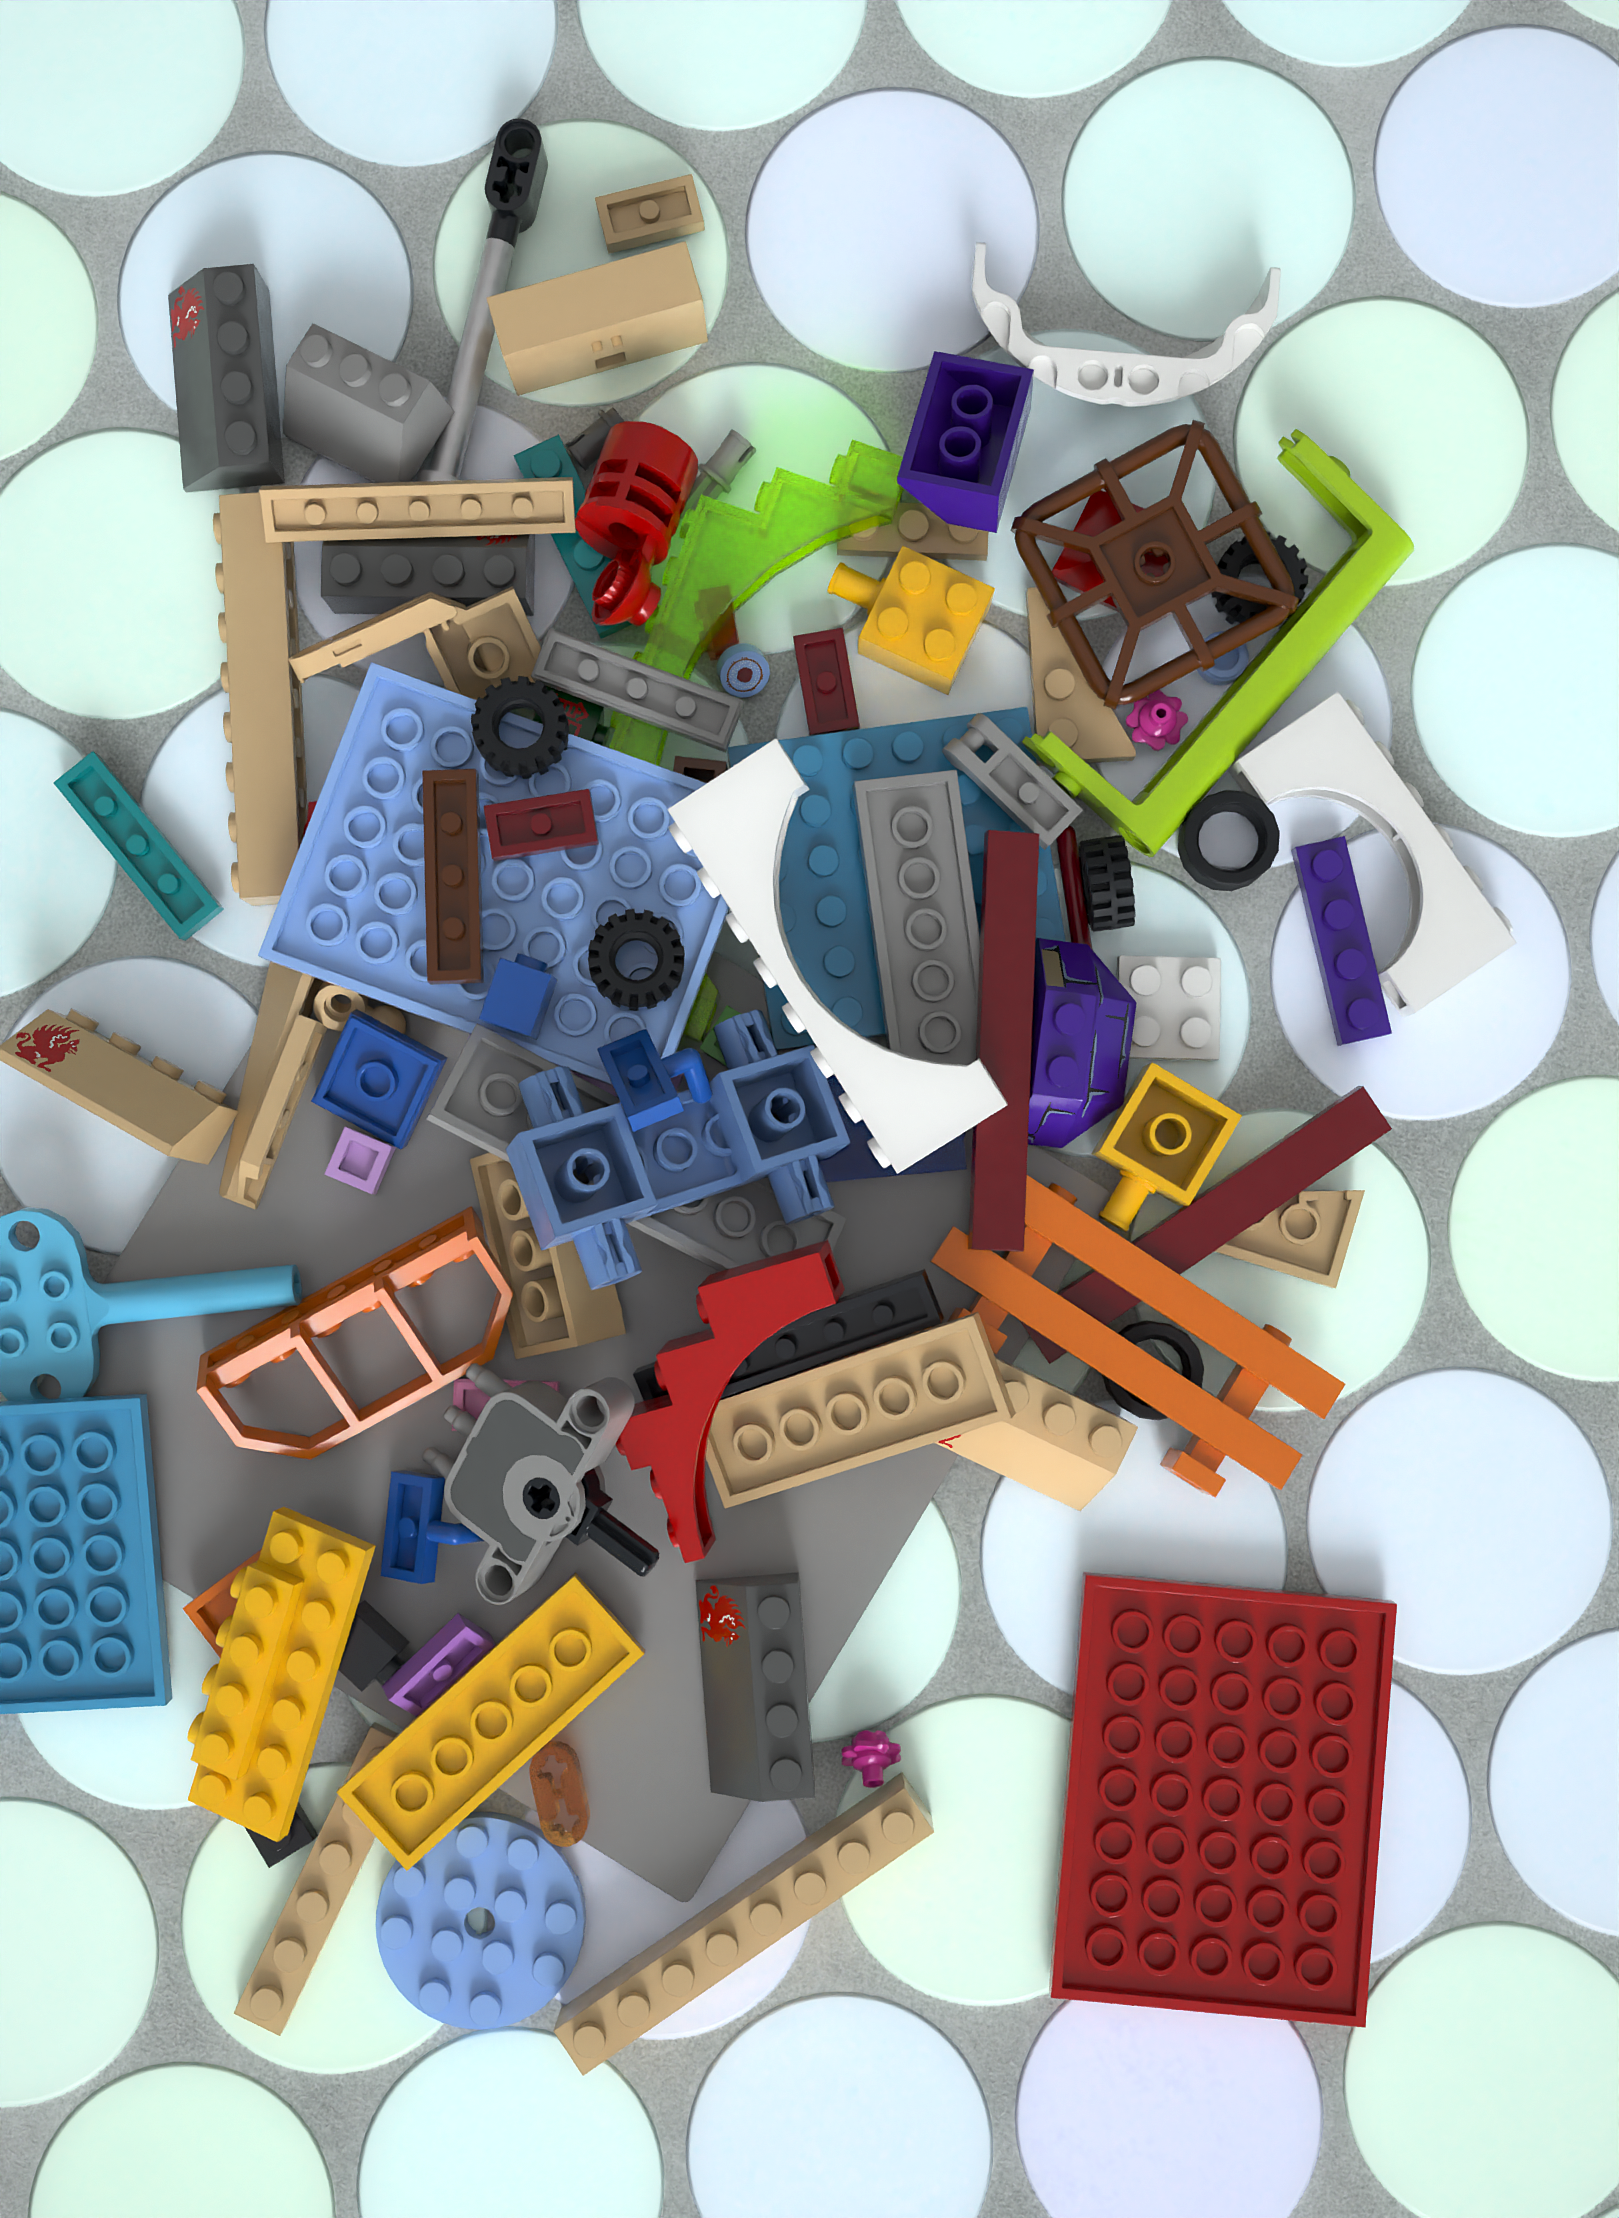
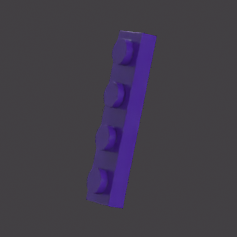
M1345 836L1295 847L1291 852L1337 1046L1392 1034Z

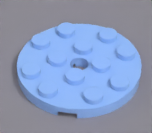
M472 1812L408 1871L397 1860L395 1861L384 1881L378 1899L376 1938L383 1965L398 1991L414 2007L427 2016L454 2027L478 2030L494 2029L519 2022L536 2013L552 2000L564 1986L577 1962L583 1943L586 1908L579 1877L575 1876L570 1864L561 1853L562 1848L549 1835L533 1824L508 1814ZM477 1907L489 1910L495 1919V1927L488 1932H482L481 1935L476 1934V1930L469 1925L467 1916L469 1911Z

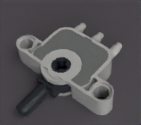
M477 1363L471 1364L466 1370V1377L473 1381L475 1386L491 1397V1399L484 1406L478 1419L467 1411L460 1410L455 1405L449 1406L446 1409L444 1418L453 1425L455 1430L467 1438L456 1461L447 1454L439 1452L434 1447L427 1448L422 1458L423 1461L431 1466L434 1472L445 1478L444 1495L449 1511L458 1521L490 1545L475 1575L476 1586L480 1595L492 1604L503 1605L534 1587L541 1580L564 1537L577 1546L591 1539L637 1575L644 1577L651 1572L659 1560L660 1553L653 1545L607 1512L613 1499L606 1494L605 1478L599 1466L606 1462L632 1415L635 1405L634 1395L630 1387L623 1380L616 1377H607L574 1392L568 1400L552 1387L540 1381H526L512 1387L489 1369H484ZM597 1398L605 1408V1415L599 1410Z

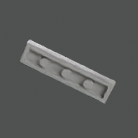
M549 628L531 674L533 681L539 680L546 686L725 753L744 708V701L551 628Z

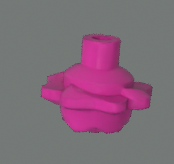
M1158 690L1148 695V697L1133 702V711L1126 717L1125 722L1128 727L1134 729L1131 737L1135 743H1146L1154 751H1160L1165 746V742L1175 745L1180 741V730L1188 722L1187 714L1179 711L1182 706L1180 698L1166 696L1161 690Z
M880 1730L875 1732L861 1731L852 1738L851 1745L841 1749L843 1756L841 1758L842 1765L853 1766L855 1770L862 1772L863 1785L868 1788L882 1786L884 1783L883 1770L901 1760V1755L899 1754L901 1752L900 1744L890 1742L886 1733Z

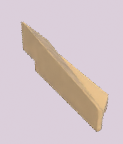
M271 961L238 1103V1113L235 1117L219 1189L220 1196L253 1209L258 1208L328 1029L322 1023L310 1019L315 996L324 981Z

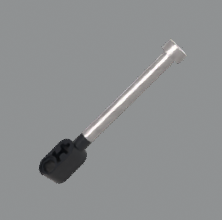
M517 118L509 120L502 125L497 133L485 182V195L492 215L446 399L455 412L436 441L430 469L420 470L417 474L416 482L460 480L461 468L495 333L486 297L504 293L518 234L529 229L535 221L548 169V161L540 131L535 124L526 119ZM527 148L532 150L529 155L522 158L512 156L520 149ZM512 183H514L516 186L518 196L514 195V188Z

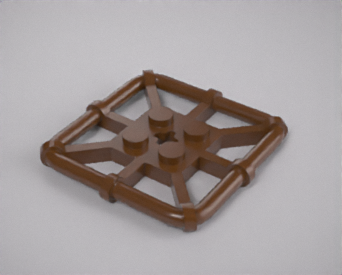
M1192 420V424H1182L1170 428L1110 462L1106 458L1093 465L1094 470L1033 503L1020 517H1014L1010 531L1015 534L1014 540L1018 553L1050 611L1046 617L1052 628H1059L1089 687L1098 698L1105 701L1103 706L1116 709L1117 705L1137 702L1197 669L1204 672L1215 666V659L1275 628L1289 614L1296 612L1299 599L1295 597L1291 577L1259 519L1263 513L1256 501L1250 502L1220 443L1210 431L1204 429L1205 423ZM1184 446L1169 496L1136 513L1119 480L1174 449ZM1197 449L1203 456L1232 511L1229 515L1199 531L1182 501ZM1101 489L1108 493L1122 522L1094 537L1043 523L1046 519ZM1241 528L1273 589L1221 574L1206 545L1235 529ZM1036 540H1042L1089 554L1103 583L1067 601ZM1152 551L1156 558L1163 555L1167 558L1168 563L1162 568L1164 575L1155 577L1152 573L1145 574L1142 571L1141 567L1146 562L1144 554ZM1217 591L1259 603L1268 608L1205 642L1186 606ZM1109 597L1113 599L1127 626V632L1111 680L1107 677L1076 618L1078 614ZM1172 614L1190 650L1130 683L1124 684L1140 631Z

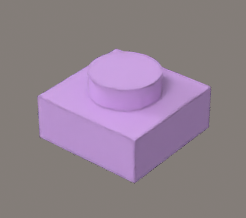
M344 1127L324 1175L376 1195L396 1147L349 1127Z

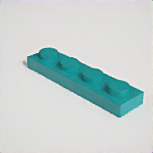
M559 434L513 455L523 478L573 477L576 519L578 510L584 502L586 490ZM577 529L576 533L551 534L592 620V608L594 605L592 600L593 588L600 573L612 559L598 553L581 538ZM628 621L607 626L598 625L593 622L600 639L632 625Z
M92 751L53 782L179 939L186 941L224 910L222 905L100 755Z

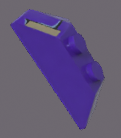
M1036 938L1028 1145L1063 1148L1124 1103L1137 1002L1087 944Z

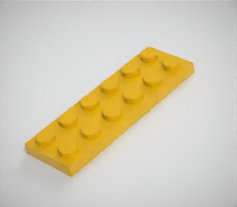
M575 1572L345 1781L336 1793L405 1870L408 1871L645 1654V1649Z

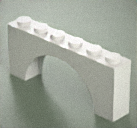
M1337 691L1238 759L1228 772L1242 791L1261 799L1266 806L1278 801L1301 797L1328 800L1345 806L1364 817L1388 841L1402 866L1406 878L1409 895V916L1406 931L1397 952L1390 962L1378 972L1382 990L1401 1017L1404 1018L1417 1013L1513 947L1517 942L1511 935L1513 927L1508 917L1499 908H1492L1482 894L1483 884L1478 875L1469 866H1462L1452 852L1454 846L1449 834L1439 824L1433 825L1423 811L1424 802L1419 792L1412 784L1408 782L1403 783L1393 769L1394 759L1390 751L1380 741L1374 742L1363 726L1365 720L1360 709L1353 701L1349 699L1344 700L1339 691Z

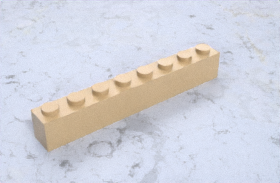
M259 492L219 495L220 513H214L213 531L216 542L221 544L222 563L216 564L215 576L218 590L221 594H224L225 612H220L218 615V630L221 641L227 645V662L221 663L220 675L222 687L225 693H229L230 712H225L223 715V729L227 742L232 743V762H227L225 773L228 789L231 793H234L235 812L229 813L228 829L231 841L237 843L238 862H233L231 865V882L234 892L239 893V898L250 905H276L279 902L303 840V831L308 815L302 684L288 660L300 651L294 542H265Z
M901 1772L560 2009L553 2032L582 2076L933 1834L934 1826L930 1812L903 1772Z

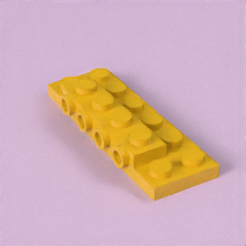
M284 1506L273 1511L259 1560L247 1567H243L237 1573L231 1585L230 1594L238 1599L234 1614L224 1620L216 1636V1644L222 1647L223 1651L219 1664L217 1663L210 1668L202 1684V1693L209 1696L205 1712L203 1711L196 1716L188 1731L187 1740L195 1744L190 1760L198 1763L188 1801L273 1841L279 1842L288 1835L376 1545Z

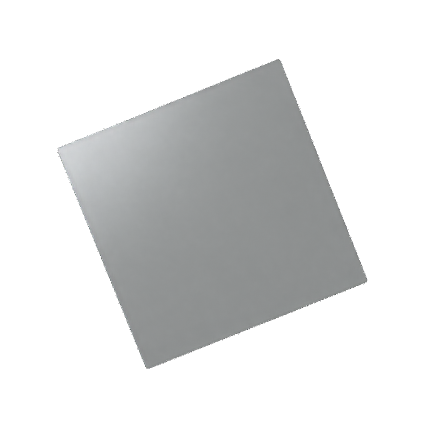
M714 951L676 1051L677 1053L687 1048L697 1050L709 1082L718 1073L727 1071L728 1068L700 1051L699 1048L727 1005L741 1014L756 1009L761 1010L770 1031L762 980ZM343 994L334 996L342 1004L351 1003V1000ZM368 997V1006L372 1008L389 1005ZM397 1008L403 1014L406 1021L404 1035L448 1058L408 1145L403 1149L396 1147L375 1195L324 1175L344 1127H349L389 1144L311 1102L342 1031L328 1028L258 1208L247 1207L226 1199L219 1194L235 1121L234 1118L209 1165L184 1159L178 1161L103 1283L295 1264L301 1276L302 1300L470 1206L473 1207L482 1222L485 1242L490 1249L470 1164L471 1158L489 1152L426 1120L470 1034ZM313 1009L310 1019L320 1022ZM251 1046L223 1089V1092L227 1094L223 1103L235 1110L238 1108ZM800 1048L782 1050V1051H777V1052H778V1055H780V1054H784V1053H787V1052H790V1051H794V1050H797V1049H800ZM835 1074L826 1079L851 1143L831 1157L818 1162L835 1204L831 1211L846 1218V1222L832 1252L845 1288L840 1298L925 1269L944 1316L941 1324L946 1323L956 1307L968 1310L979 1294L930 1262L952 1226L969 1236L973 1127L897 1174L892 1165L883 1168L875 1158L867 1143L874 1136L863 1119L854 1123L839 1099V1096L845 1093V1090ZM683 1076L677 1093L689 1090L685 1076ZM773 1114V1117L780 1122L777 1114ZM1028 1145L1027 1175L1047 1188L1051 1183H1055L1066 1189L1077 1198L1074 1206L1099 1221L1101 1217L1098 1215L1100 1211H1103L1111 1197L1109 1190L1039 1147ZM625 1223L642 1268L641 1273L615 1283L618 1300L622 1307L626 1334L577 1347L515 1359L508 1324L505 1319L494 1358L481 1365V1367L489 1369L501 1379L560 1381L559 1393L568 1400L574 1392L604 1378L616 1377L623 1380L630 1387L634 1395V1404L643 1402L644 1400L633 1373L637 1368L655 1362L657 1360L656 1354L669 1340L711 1329L710 1324H704L700 1318L696 1304V1295L699 1293V1285L710 1274L720 1271ZM1052 1243L1031 1277L1056 1293L1076 1258ZM991 1250L1000 1257H1002L1005 1253V1251ZM474 1254L464 1261H451L434 1270L433 1275L421 1285L412 1288L405 1286L394 1292V1295L439 1363L443 1364L482 1342L498 1288L477 1255ZM383 1305L371 1312L363 1313L360 1311L345 1319L335 1332L326 1337L317 1338L315 1336L311 1338L359 1410L427 1373ZM289 1306L116 1323L100 1328L98 1334L100 1348L99 1375L91 1390L83 1397L147 1394L162 1580L191 1598L195 1599L263 1547L273 1511L283 1506L376 1545L359 1603L366 1600L410 1642L398 1655L405 1663L457 1613L487 1631L495 1644H497L576 1572L645 1649V1654L498 1789L680 1902H688L694 1897L751 1802L748 1799L711 1793L696 1580L799 1572L810 1703L959 1455L936 1443H932L726 1509L723 1506L708 1462L705 1460L706 1495L716 1541L704 1559L685 1563L680 1548H675L669 1539L667 1531V1519L669 1516L663 1499H658L652 1490L650 1483L651 1466L631 1471L626 1455L622 1456L615 1444L606 1462L599 1465L605 1478L606 1494L613 1499L607 1512L658 1549L660 1554L655 1567L646 1576L642 1577L593 1540L588 1539L577 1546L564 1537L541 1580L534 1587L508 1603L495 1605L486 1601L480 1595L476 1586L475 1575L477 1568L490 1546L485 1541L460 1545L439 1543L435 1582L417 1584L380 1576L391 1471L406 1470L439 1476L431 1469L429 1464L423 1461L422 1455L424 1451L429 1447H434L439 1452L447 1454L456 1461L467 1440L458 1431H452V1424L444 1418L446 1409L449 1406H453L454 1381L315 1458L308 1460L237 1447L196 1391L200 1355ZM1008 1313L998 1331L1008 1337L994 1356L1013 1365L1030 1335L1021 1322ZM297 1349L283 1361L278 1363H271L269 1361L256 1368L241 1384L233 1388H226L224 1386L218 1389L243 1425L311 1437L344 1418ZM46 1374L38 1386V1390L48 1399H57L61 1394L60 1383L54 1376ZM597 1398L599 1410L605 1415V1408ZM444 1495L441 1521L454 1524L461 1523L449 1511ZM338 1670L334 1687L395 1725L404 1729L416 1718V1716L390 1702L378 1681L375 1680L361 1692Z

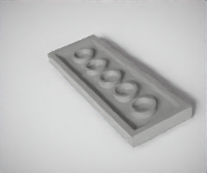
M957 770L854 781L852 788L887 1048L910 1057L933 1062L969 1065L976 1059L980 936Z

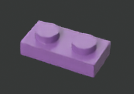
M457 1613L381 1687L390 1702L417 1717L496 1644L487 1631Z

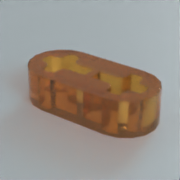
M551 1741L534 1755L529 1767L530 1781L540 1826L545 1838L550 1843L559 1847H569L578 1843L585 1835L590 1822V1808L579 1759L575 1750L561 1741ZM549 1755H555L557 1763H566L568 1766L560 1776L562 1788L556 1789L551 1772L543 1773L541 1770L546 1765ZM559 1799L565 1800L569 1815H578L579 1817L574 1822L572 1831L565 1832L563 1824H554L552 1821L557 1818L560 1811Z

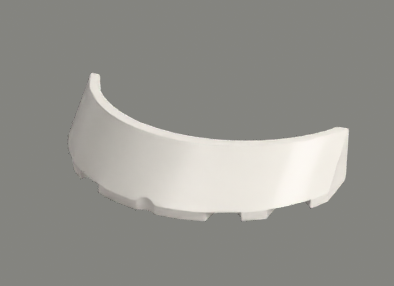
M976 242L972 267V296L992 336L1019 366L1034 369V377L1053 389L1084 401L1103 405L1115 403L1126 407L1162 404L1195 394L1223 379L1243 363L1259 346L1278 316L1281 268L1270 267L1260 288L1259 295L1245 314L1233 319L1222 336L1198 351L1184 357L1047 346L1022 328L1020 308L1016 301L1007 294L991 289L985 277L987 243Z

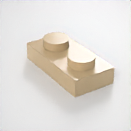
M692 174L595 197L608 254L705 230Z

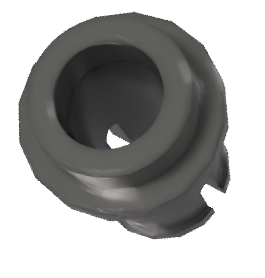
M613 407L606 413L600 410L598 412L600 416L598 420L571 442L568 441L565 444L569 452L585 471L598 460L609 430L614 425L625 422Z

